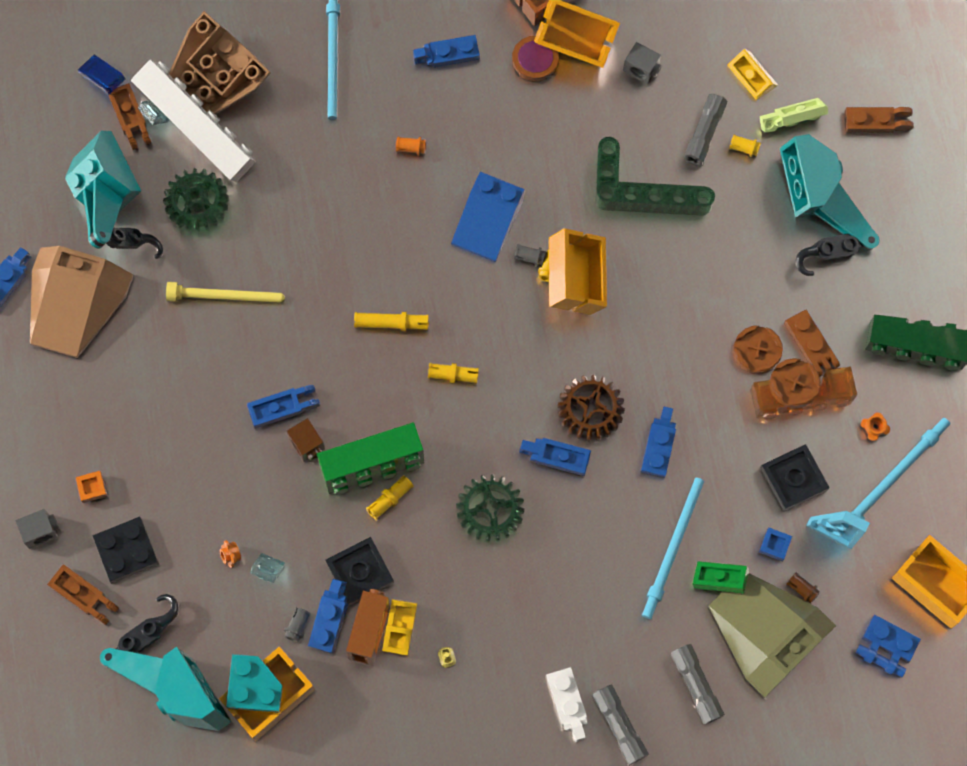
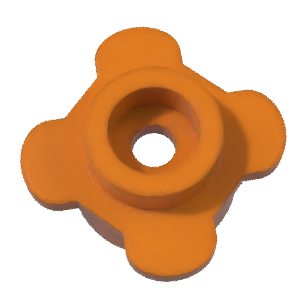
M879 412L874 413L869 419L864 418L861 421V427L867 431L868 439L871 441H876L879 436L887 435L890 432V426L887 425L886 419Z
M225 540L224 545H221L220 556L225 564L228 563L229 567L233 568L236 562L241 561V553L234 541L229 543Z

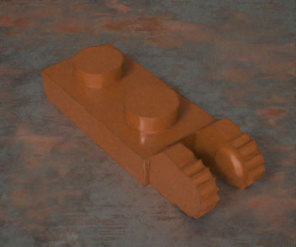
M128 83L107 91L123 133L127 135L132 150L138 149L132 132L139 129L142 132L144 142L147 145L151 144L152 142L146 130V122L130 84Z
M846 107V132L894 133V131L912 130L914 128L912 121L900 120L895 122V118L910 117L913 115V109L910 107H897L895 109L894 107Z
M64 564L47 584L87 615L91 614L104 625H107L109 620L105 615L94 609L98 603L102 602L110 611L115 613L119 609L117 605L105 597L104 593Z

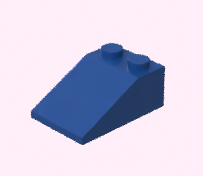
M480 172L469 194L451 245L496 262L523 204L525 189Z

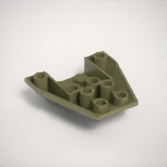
M748 573L744 593L723 591L708 606L745 679L764 698L836 627L818 607Z

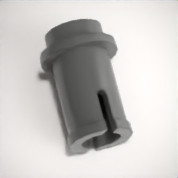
M517 244L514 259L535 263V266L538 267V265H543L546 251H543L541 247L535 249Z
M296 607L288 628L284 629V637L291 641L299 642L304 637L302 632L311 613Z

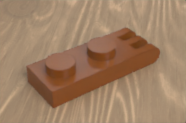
M807 309L785 320L786 328L807 362L813 365L819 373V377L823 376L820 366H822L826 373L832 371L828 361H830L835 369L840 366L838 359Z

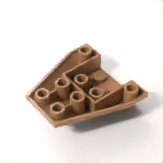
M205 11L189 27L169 72L173 79L177 77L187 86L185 91L190 96L194 94L204 103L201 107L206 112L210 110L215 115L256 91L271 74L255 55Z
M62 246L40 248L32 269L30 344L78 358L124 301L134 275L104 258Z

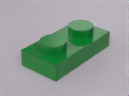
M697 561L692 584L695 589L744 593L749 569L743 565Z

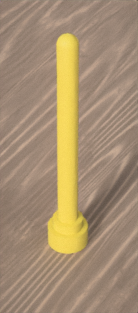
M167 282L166 301L177 302L178 299L182 300V297L282 303L285 300L283 293L183 288V285H178V282Z

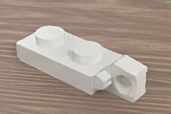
M571 667L547 674L546 679L561 725L564 726L565 731L571 729L575 742L584 740L586 736L582 725L588 724L587 715Z

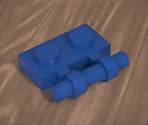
M874 615L862 637L863 640L871 644L869 648L859 644L855 653L864 657V661L870 664L873 662L885 668L884 671L892 675L894 673L902 678L906 668L898 664L899 659L909 663L921 639ZM878 648L892 654L890 659L878 654Z

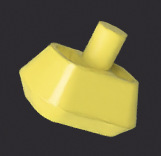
M443 647L438 651L440 663L443 667L448 668L456 663L451 647Z

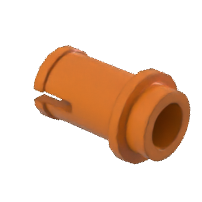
M398 136L396 152L417 153V156H420V154H425L426 140L422 139V137L414 139Z

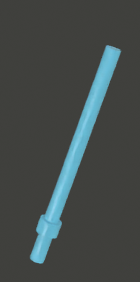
M329 0V3L326 5V15L329 16L328 119L336 120L338 16H340V4H338V0Z
M943 417L932 430L928 429L921 436L922 440L853 511L864 515L929 446L933 447L939 441V436L951 424L949 420Z
M695 478L655 583L653 586H650L648 591V601L642 614L647 619H652L658 602H661L665 593L663 590L705 482L701 478Z

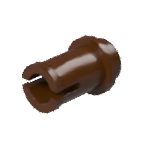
M797 572L794 573L786 584L800 594L805 602L812 603L820 594L817 585H811Z

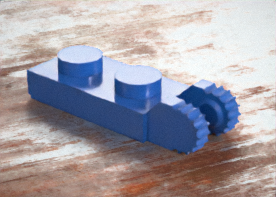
M314 385L298 389L292 388L247 403L254 428L256 429L319 407L321 404L318 399H312L299 404L297 398L314 393L316 391Z

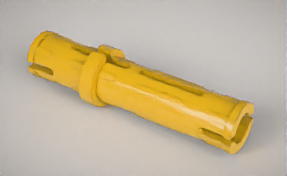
M355 312L354 328L401 329V331H406L407 329L428 330L429 314Z

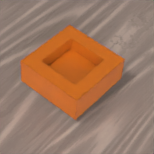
M101 471L75 477L82 503L107 497Z

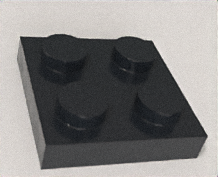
M806 444L768 461L760 467L783 511L826 492L830 488Z
M140 516L92 535L111 584L159 564Z
M371 537L325 560L334 579L347 582L343 595L347 596L348 606L360 601L363 591L370 592V589L380 591L394 583Z

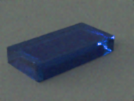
M95 54L78 69L81 76L108 95L126 79L121 72Z

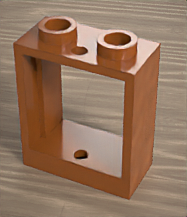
M370 589V592L363 591L346 649L348 659L351 661L374 666L390 610L389 598L382 591Z

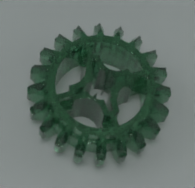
M193 168L191 174H188V171L184 169L183 177L176 174V182L169 181L170 189H165L164 194L166 198H163V203L166 205L165 212L170 215V221L176 222L179 228L185 225V229L188 232L192 227H195L196 232L199 233L202 226L209 230L210 223L217 226L218 221L216 218L224 219L225 216L222 211H228V204L226 203L229 202V195L226 194L228 190L223 185V180L221 178L216 179V174L213 172L207 175L206 169L198 173L197 169ZM210 189L215 193L213 205L207 199ZM180 196L186 201L183 211L177 207Z
M491 474L490 481H486L485 475H481V483H478L476 479H472L471 484L473 488L465 485L464 491L467 494L459 493L458 498L463 502L456 503V508L462 510L457 513V518L464 519L461 522L462 528L470 526L467 530L468 535H472L475 531L477 532L476 540L478 541L482 535H486L485 540L487 543L490 542L491 536H495L496 542H499L501 533L505 538H509L510 533L508 529L516 532L517 526L514 523H522L523 519L519 515L524 514L525 511L523 507H520L524 503V499L516 498L520 494L519 489L511 491L514 485L513 482H509L506 486L504 485L505 477L503 476L499 479V482H496L494 474ZM491 491L503 494L508 500L496 499ZM482 492L483 501L475 505V508L469 509L473 498ZM488 499L492 508H494L493 518L489 510L486 509ZM511 508L512 511L508 519L498 525L497 516L505 512L506 509ZM473 517L487 519L490 526L481 525Z

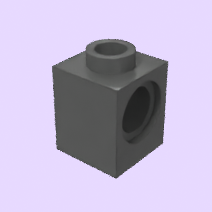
M636 42L624 61L623 71L648 84L651 77L656 78L661 70L662 65L659 64L661 54Z
M45 509L15 520L22 540L29 549L58 537L55 529L59 528L54 514L49 515Z

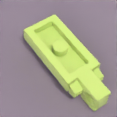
M819 98L774 109V113L760 116L761 129L764 133L773 132L778 127L795 126L798 122L804 120H817L821 116L828 114V106Z

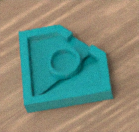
M232 654L226 707L228 709L280 713L283 686L259 656Z

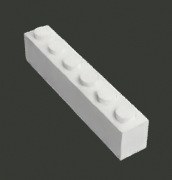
M150 59L131 81L231 181L238 182L255 164L256 161L251 157L253 152L245 144L240 146L234 140L237 136L229 128L225 127L223 129L218 124L220 119L212 111L206 112L201 107L204 103L196 95L192 94L190 96L185 91L187 86L179 78L173 79L168 74L171 70L163 62L159 61L157 63Z

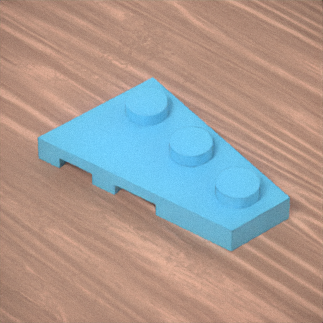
M842 511L810 517L806 526L852 549L864 535L870 523L865 521V517L857 512Z

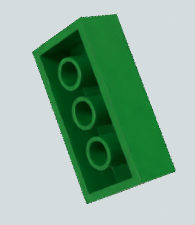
M414 422L317 453L328 493H334L335 495L343 494L349 491L350 487L356 485L359 487L368 486L373 483L374 479L381 477L383 479L392 478L397 475V472L405 469L407 471H414L419 469L421 464H424V450Z

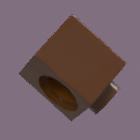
M308 418L286 431L289 440L303 462L308 459L310 461L318 458L317 453L325 450L324 442Z

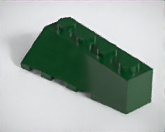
M874 314L870 321L865 350H870L875 355H894L899 360H918L923 365H942L952 371L962 370L967 364V330L956 329V324L946 323V326L938 327L933 326L931 321L927 320L908 323L909 320L907 318Z

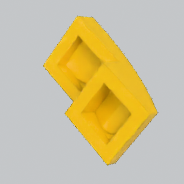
M392 599L382 651L408 655L418 603Z

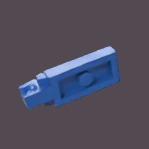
M476 35L424 44L423 48L413 50L415 64L427 63L428 66L433 65L436 68L479 60L480 53Z
M21 247L13 257L9 255L0 264V308L26 276L25 272L28 268L25 265L31 256L28 251Z
M664 406L661 418H654L650 428L641 473L662 478L666 477L676 433V423L670 422L673 408Z
M536 438L535 443L522 440L519 453L531 456L530 461L536 462V464L585 476L591 450L547 438Z
M332 579L329 591H324L308 646L330 653L335 652L349 604L346 603L347 596L343 595L347 582Z

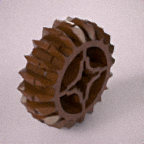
M593 374L591 380L587 381V377L583 375L581 383L574 378L572 380L573 387L566 385L564 389L566 393H560L559 398L562 401L558 402L557 408L561 409L558 412V417L565 418L562 421L563 427L571 425L568 429L569 434L578 431V439H581L582 434L587 435L586 440L588 442L591 441L592 435H595L596 440L599 441L601 440V433L609 437L611 434L609 429L616 431L618 429L616 423H622L623 421L621 414H624L625 408L621 405L624 404V398L618 397L621 392L619 389L612 391L614 387L613 382L605 385V377H602L599 382L596 381V375ZM593 391L589 397H576L583 392ZM601 395L609 401L611 411L606 409L607 406L600 402ZM595 400V409H593V411H590L587 417V409L589 407V404L592 405L593 401ZM571 405L575 406L576 410L582 413V421H579L574 416ZM593 419H606L600 424L589 425Z

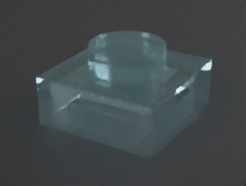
M151 100L142 101L138 107V110L151 125L167 123L170 120Z
M261 553L252 565L250 574L274 583L283 571L285 562Z

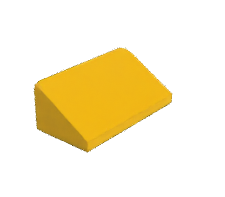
M742 50L727 64L756 100L778 86L749 50Z

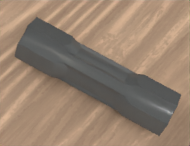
M717 94L708 95L693 138L690 140L685 152L684 159L688 163L703 166L711 140L728 102L723 96Z
M687 644L674 650L671 656L678 671L684 678L703 724L711 723L723 717L725 714L701 669L700 661L692 644Z
M608 685L593 693L592 696L617 739L619 748L628 765L634 764L648 756L649 753L632 726L613 685Z

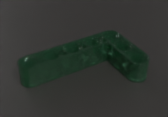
M610 136L600 140L597 151L595 203L600 209L701 216L710 213L712 210L715 193L706 186L619 182V142ZM611 149L614 153L606 154L603 150ZM610 171L613 175L605 176L602 172ZM609 193L612 197L606 199L601 194ZM632 194L636 199L629 200L625 195ZM655 195L658 196L660 200L652 201L649 197ZM681 197L684 199V202H676L673 198ZM705 198L709 203L702 204L697 199Z

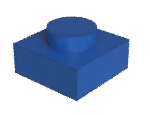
M768 527L759 553L783 562L792 536Z

